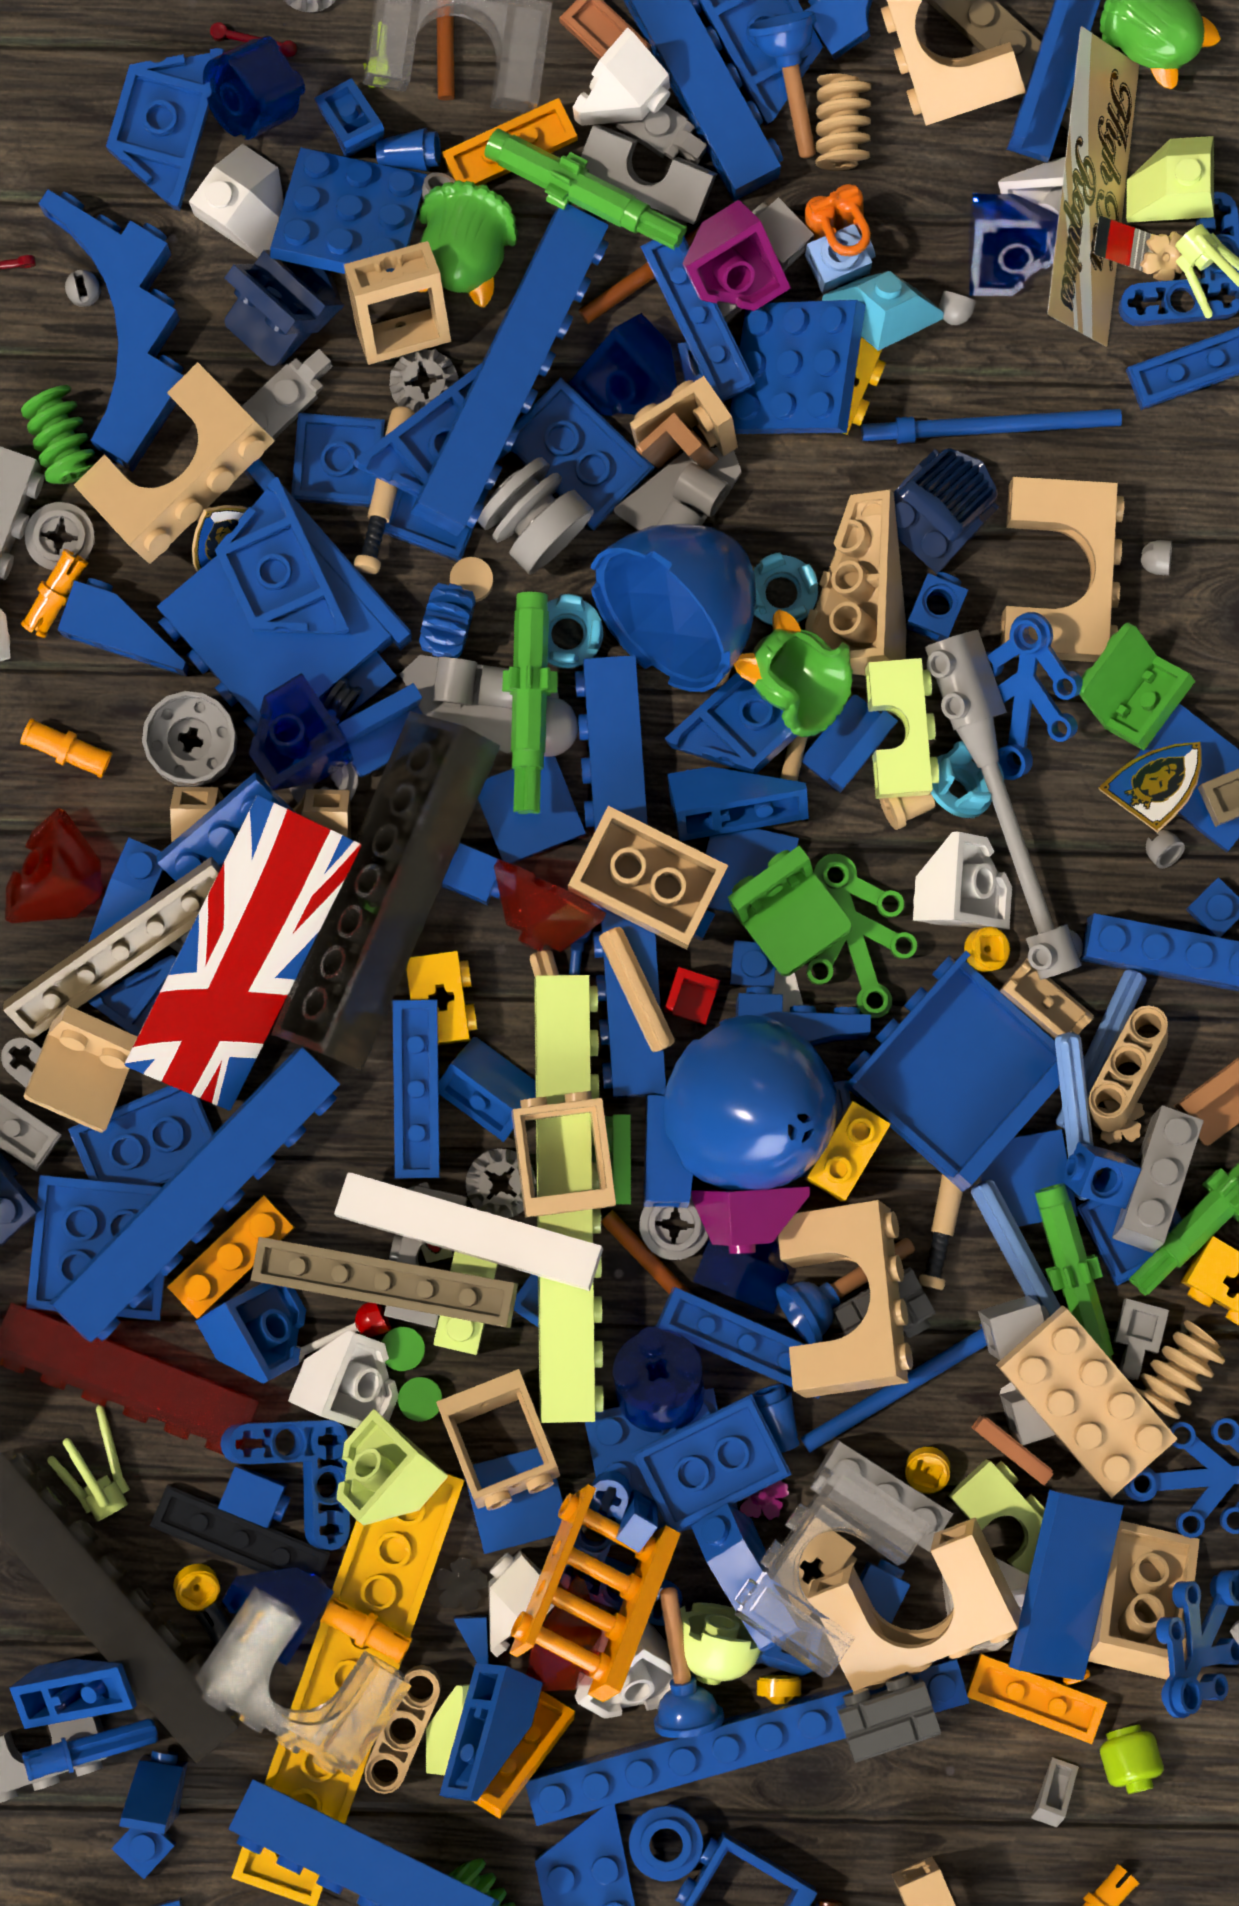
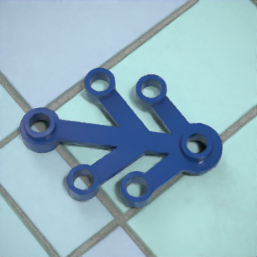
M1027 612L1018 616L1012 623L1010 639L993 652H986L989 661L993 665L994 677L1002 673L1006 662L1019 655L1017 673L998 685L1003 703L1014 697L1008 745L998 750L999 764L1002 768L1004 779L1016 780L1027 774L1033 764L1032 753L1027 748L1032 703L1046 722L1048 734L1053 740L1064 742L1072 738L1078 729L1076 719L1071 714L1061 713L1036 675L1037 663L1039 661L1053 680V691L1057 697L1062 700H1069L1080 694L1083 681L1081 676L1074 671L1066 670L1051 647L1053 640L1051 624L1043 615L1036 612ZM1030 626L1035 629L1038 636V640H1034L1030 637ZM1064 678L1072 683V692H1068L1064 688ZM1058 721L1066 724V734L1059 731ZM1014 752L1020 757L1021 766L1014 762Z
M1229 1418L1217 1419L1211 1427L1213 1439L1217 1443L1230 1445L1239 1453L1238 1424ZM1175 1422L1169 1427L1174 1434L1175 1430L1179 1427H1185L1188 1430L1189 1438L1183 1444L1175 1441L1172 1446L1184 1449L1200 1462L1205 1469L1155 1473L1151 1468L1146 1467L1123 1488V1491L1131 1499L1147 1501L1153 1498L1157 1491L1207 1487L1192 1507L1180 1513L1176 1519L1178 1532L1185 1537L1195 1538L1203 1532L1205 1527L1204 1520L1234 1484H1239V1466H1231L1196 1437L1195 1430L1190 1424ZM1223 1423L1230 1424L1233 1429L1232 1436L1227 1440L1221 1439L1218 1435V1428ZM1140 1475H1145L1149 1479V1487L1144 1492H1138L1134 1487V1481ZM1238 1501L1234 1507L1231 1506L1224 1509L1220 1515L1222 1528L1232 1534H1239V1527L1235 1529L1230 1528L1227 1524V1517L1232 1512L1239 1513ZM1188 1516H1194L1198 1521V1526L1195 1531L1186 1532L1183 1529V1520Z
M1222 1570L1213 1576L1210 1582V1593L1213 1601L1202 1625L1199 1607L1201 1590L1194 1581H1179L1174 1585L1172 1591L1175 1606L1184 1609L1185 1626L1179 1617H1161L1157 1622L1156 1636L1160 1643L1167 1644L1170 1673L1162 1688L1161 1697L1167 1712L1174 1718H1186L1190 1714L1196 1713L1201 1706L1202 1700L1222 1701L1227 1696L1228 1681L1223 1674L1206 1673L1202 1676L1200 1682L1197 1680V1677L1202 1667L1216 1664H1239V1645L1234 1638H1220L1217 1644L1212 1646L1229 1606H1239V1570ZM1185 1633H1186V1644H1187V1658H1186V1661L1184 1660L1183 1643H1182V1641H1183V1639H1184V1636H1185Z

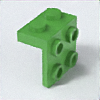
M1125 623L1118 632L1111 636L1106 649L1094 665L1083 674L1079 695L1106 730L1144 751L1190 690L1195 680L1190 673L1158 657L1138 628L1130 623Z
M800 846L791 852L784 850L775 855L769 861L767 869L756 877L750 875L740 880L733 887L732 894L728 896L734 915L782 976H790L852 930L851 920L814 874L810 859Z

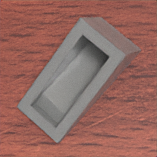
M1054 1757L1051 1758L1031 1816L1032 1819L1056 1828L1066 1817L1078 1766Z

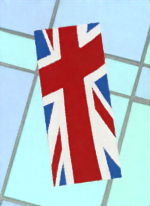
M259 795L256 796L124 1065L230 1111L361 848V844Z

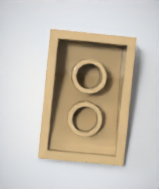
M1120 1520L1088 1659L1089 1662L1168 1679L1170 1673L1167 1644L1159 1642L1156 1636V1625L1161 1617H1179L1185 1626L1184 1609L1175 1606L1172 1591L1174 1585L1179 1581L1195 1582L1200 1539L1188 1538L1180 1534ZM1185 1633V1636H1184V1639H1183L1182 1643H1183L1184 1660L1186 1661V1658H1187V1644H1186V1633Z

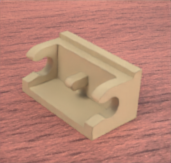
M1028 959L1020 965L999 990L1054 1040L1057 1035L1067 1032H1075V1034L1079 1035L1084 1027L1094 1018L1091 1012L1051 978L1040 980L1037 970L1030 965Z

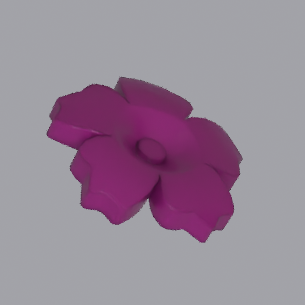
M780 1480L744 1498L746 1500L742 1503L739 1510L748 1517L759 1518L761 1509L769 1520L779 1517L783 1504L778 1498L789 1495L788 1484Z

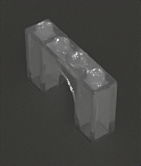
M375 0L363 85L406 92L411 79L418 32L434 19L444 16H459L478 24L488 34L494 45L496 68L490 108L525 114L535 109L539 104L552 3L542 0Z
M843 1462L835 1465L832 1470L826 1466L821 1470L810 1487L816 1494L806 1507L800 1503L785 1524L791 1531L783 1543L780 1544L775 1540L761 1559L760 1563L766 1567L757 1581L749 1578L735 1598V1601L741 1604L734 1614L823 1678L831 1676L856 1637L819 1612L805 1597L799 1582V1562L806 1546L814 1537L821 1533L832 1531L845 1532L858 1537L893 1563L900 1565L908 1560L931 1525Z
M254 1587L195 1677L204 1693L202 1699L219 1711L224 1712L229 1707L241 1714L239 1719L254 1731L262 1733L263 1729L266 1728L277 1735L276 1740L286 1749L296 1754L303 1749L314 1756L313 1762L323 1770L331 1774H335L337 1770H340L352 1777L411 1688V1684L400 1670L364 1650L342 1686L327 1702L307 1710H292L278 1705L271 1699L269 1693L271 1671L302 1622L290 1606Z

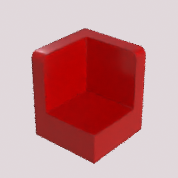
M678 967L664 1013L705 1026L720 980Z

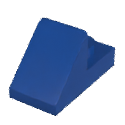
M352 78L314 98L319 111L334 132L345 157H350L375 144L378 139L384 138L382 122Z

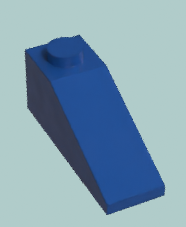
M88 578L86 584L74 580L58 627V631L63 637L187 677L189 667L186 662L117 594L112 593V585L93 578Z
M711 766L668 774L670 802L679 841L809 819L807 788L804 782Z
M128 837L109 881L88 942L161 892L168 873L157 864L156 856L161 851Z
M726 1503L691 1525L708 1566L760 1651L765 1652L800 1630L750 1517L729 1503Z
M70 1659L39 1665L9 1688L24 1729L130 1710L137 1706L122 1663Z
M475 1664L440 1790V1796L477 1802L530 1729L543 1682L508 1666Z
M154 1749L151 1756L143 1755L138 1762L119 1826L165 1834L179 1816L188 1762L178 1761V1753Z

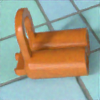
M842 185L836 191L831 192L830 196H816L806 204L805 225L814 234L813 241L826 236L828 244L834 252L849 257L858 255L867 248L870 243L871 232L864 218L863 194L856 185ZM852 224L856 225L858 232L861 231L862 233L861 240L853 246H844L839 243L835 236L836 232Z

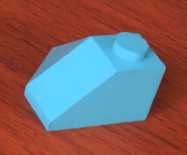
M891 271L856 279L824 294L822 297V301L858 300L865 304L861 337L878 351L942 320L944 312L921 292Z

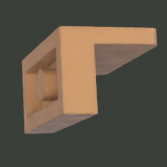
M672 413L635 448L641 456L658 469L681 448L705 470H708L719 460L698 434L675 413Z
M1239 1057L1174 1105L1177 1111L1204 1120L1198 1137L1204 1146H1209L1239 1124Z

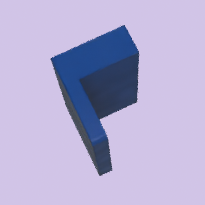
M414 683L338 724L334 736L359 777L369 775L433 739L434 732L419 708L423 697Z
M853 695L844 705L841 714L836 716L834 723L822 732L804 754L802 763L837 792L841 793L892 731L898 720L887 711H883L881 714L878 711L868 712V703L858 695Z
M473 1037L439 1081V1094L504 1142L514 1130L511 1111L521 1108L520 1100L536 1098V1082L479 1038Z

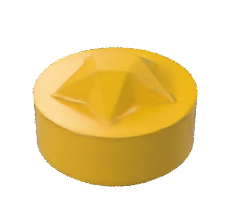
M995 927L976 929L969 934L965 941L964 952L967 951L970 954L967 961L974 969L988 972L998 970L1006 964L1010 955V945L1006 935L1001 930Z
M918 1448L907 1459L906 1479L909 1485L918 1492L926 1494L936 1493L943 1489L949 1481V1459L937 1448Z
M188 1565L180 1570L174 1579L173 1588L180 1605L188 1610H204L212 1605L219 1596V1581L215 1572L207 1565Z
M765 1675L759 1676L757 1679V1696L766 1697L772 1704H786L793 1697L801 1695V1679L799 1676Z

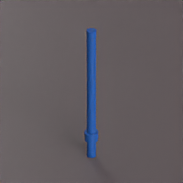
M1121 409L920 421H915L914 417H896L895 422L861 424L862 441L896 439L897 444L915 443V438L1114 427L1121 426L1122 414Z
M979 1324L981 1329L908 1372L909 1383L885 1386L802 1436L801 1440L808 1452H812L986 1347L987 1344L982 1325Z

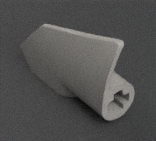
M717 447L710 448L719 460L708 470L702 468L684 451L614 508L615 515L637 530H642L652 525L683 523L702 525L707 516L712 517L719 510L742 473L734 450L723 457Z
M419 655L400 673L405 685L409 686L414 683L423 697L419 704L423 715L507 754L511 753L512 695H510V692H502L503 670H509V668L479 665L476 661Z

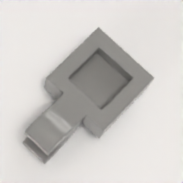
M1126 1298L1123 1301L1113 1342L1126 1345L1118 1369L1127 1379L1138 1380L1145 1351L1155 1354L1159 1353L1169 1310Z

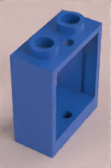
M722 1832L717 1841L713 1838L708 1840L699 1860L703 1864L695 1880L690 1877L686 1878L675 1901L679 1902L680 1906H696L727 1851L791 1888L792 1891L783 1906H810L817 1895V1890L814 1885L727 1833Z

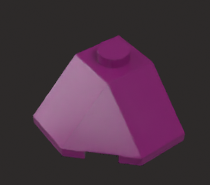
M737 200L701 223L682 263L698 297L706 302L717 304L718 301L736 304L741 309L755 311L791 288L761 220L740 200Z
M780 1186L766 1190L744 1191L722 1188L691 1190L693 1204L712 1245L729 1246V1254L755 1253V1244L772 1243L810 1196V1188L807 1186Z

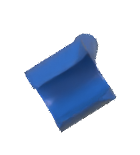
M572 917L567 920L565 931L568 941L571 942L569 975H580L584 944L591 937L592 924L587 918V931L582 935H575L571 931Z

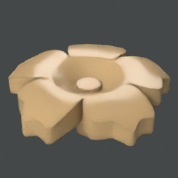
M1172 231L1169 237L1165 234H1151L1150 239L1146 243L1152 252H1146L1144 260L1140 263L1143 272L1146 274L1154 273L1153 278L1158 281L1174 280L1175 273L1181 274L1183 271L1176 263L1181 253L1176 249L1175 245L1183 235Z
M1109 1099L1103 1101L1105 1108H1097L1104 1113H1114L1121 1106L1115 1100ZM1136 1104L1128 1121L1121 1129L1112 1132L1101 1131L1100 1140L1105 1141L1109 1145L1111 1143H1120L1122 1136L1129 1142H1134L1136 1138H1139L1141 1124L1132 1120L1139 1119L1145 1114L1143 1104Z

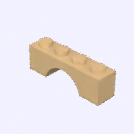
M174 787L170 806L171 842L176 840L224 799L218 787ZM306 789L301 801L293 810L297 814L351 839L350 790Z

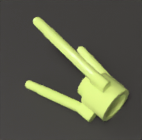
M1199 224L1188 231L1176 243L1175 247L1181 253L1176 263L1185 273L1204 316L1211 318L1213 312L1193 267L1197 266L1202 271L1212 263H1215L1239 287V273L1232 267L1234 266L1239 271V258L1226 248L1214 233L1210 234L1203 224Z
M102 1405L96 1407V1413L114 1481L111 1482L108 1475L95 1480L79 1451L69 1438L63 1440V1445L87 1484L84 1490L54 1456H50L47 1459L56 1474L79 1499L86 1513L92 1512L96 1521H100L128 1505L123 1494L130 1490L122 1475L105 1408Z

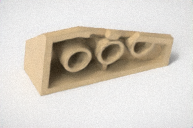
M883 490L850 495L834 540L836 551L829 571H824L819 585L823 588L815 610L810 609L805 630L817 634L831 649L839 647L842 642L846 643L850 647L852 674L865 676V667L868 662L906 659L907 629L894 492Z

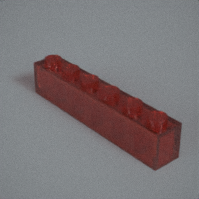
M17 1302L10 1304L0 1328L1 1366L22 1374L25 1368L28 1367L42 1373L41 1382L61 1390H65L67 1384L83 1390L81 1398L100 1406L106 1407L108 1400L125 1406L122 1412L123 1415L143 1423H147L149 1417L166 1423L163 1431L182 1439L188 1440L190 1433L207 1439L204 1447L222 1455L224 1454L220 1444L225 1430L231 1425L238 1423H254L262 1403L259 1399L106 1338L101 1341L96 1337L92 1342H88L69 1323L35 1309L26 1308L25 1305ZM243 1436V1439L236 1440V1449L243 1450L247 1438Z

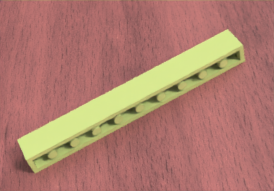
M536 975L534 979L536 1098L547 1097V1105L565 1103L564 1095L576 1092L591 1091L592 1099L599 1098V1075L591 1074L590 1056H598L599 1050L598 1030H590V1012H598L597 986H589V975ZM590 1113L536 1120L537 1197L600 1189L597 1162L592 1163L594 1139ZM601 1209L537 1216V1227L593 1243V1234L601 1233ZM601 1257L594 1278H601ZM538 1276L539 1410L541 1423L595 1422V1412H603V1385L595 1386V1368L603 1367L602 1341H594V1323H602V1297L594 1296L593 1283L590 1291Z

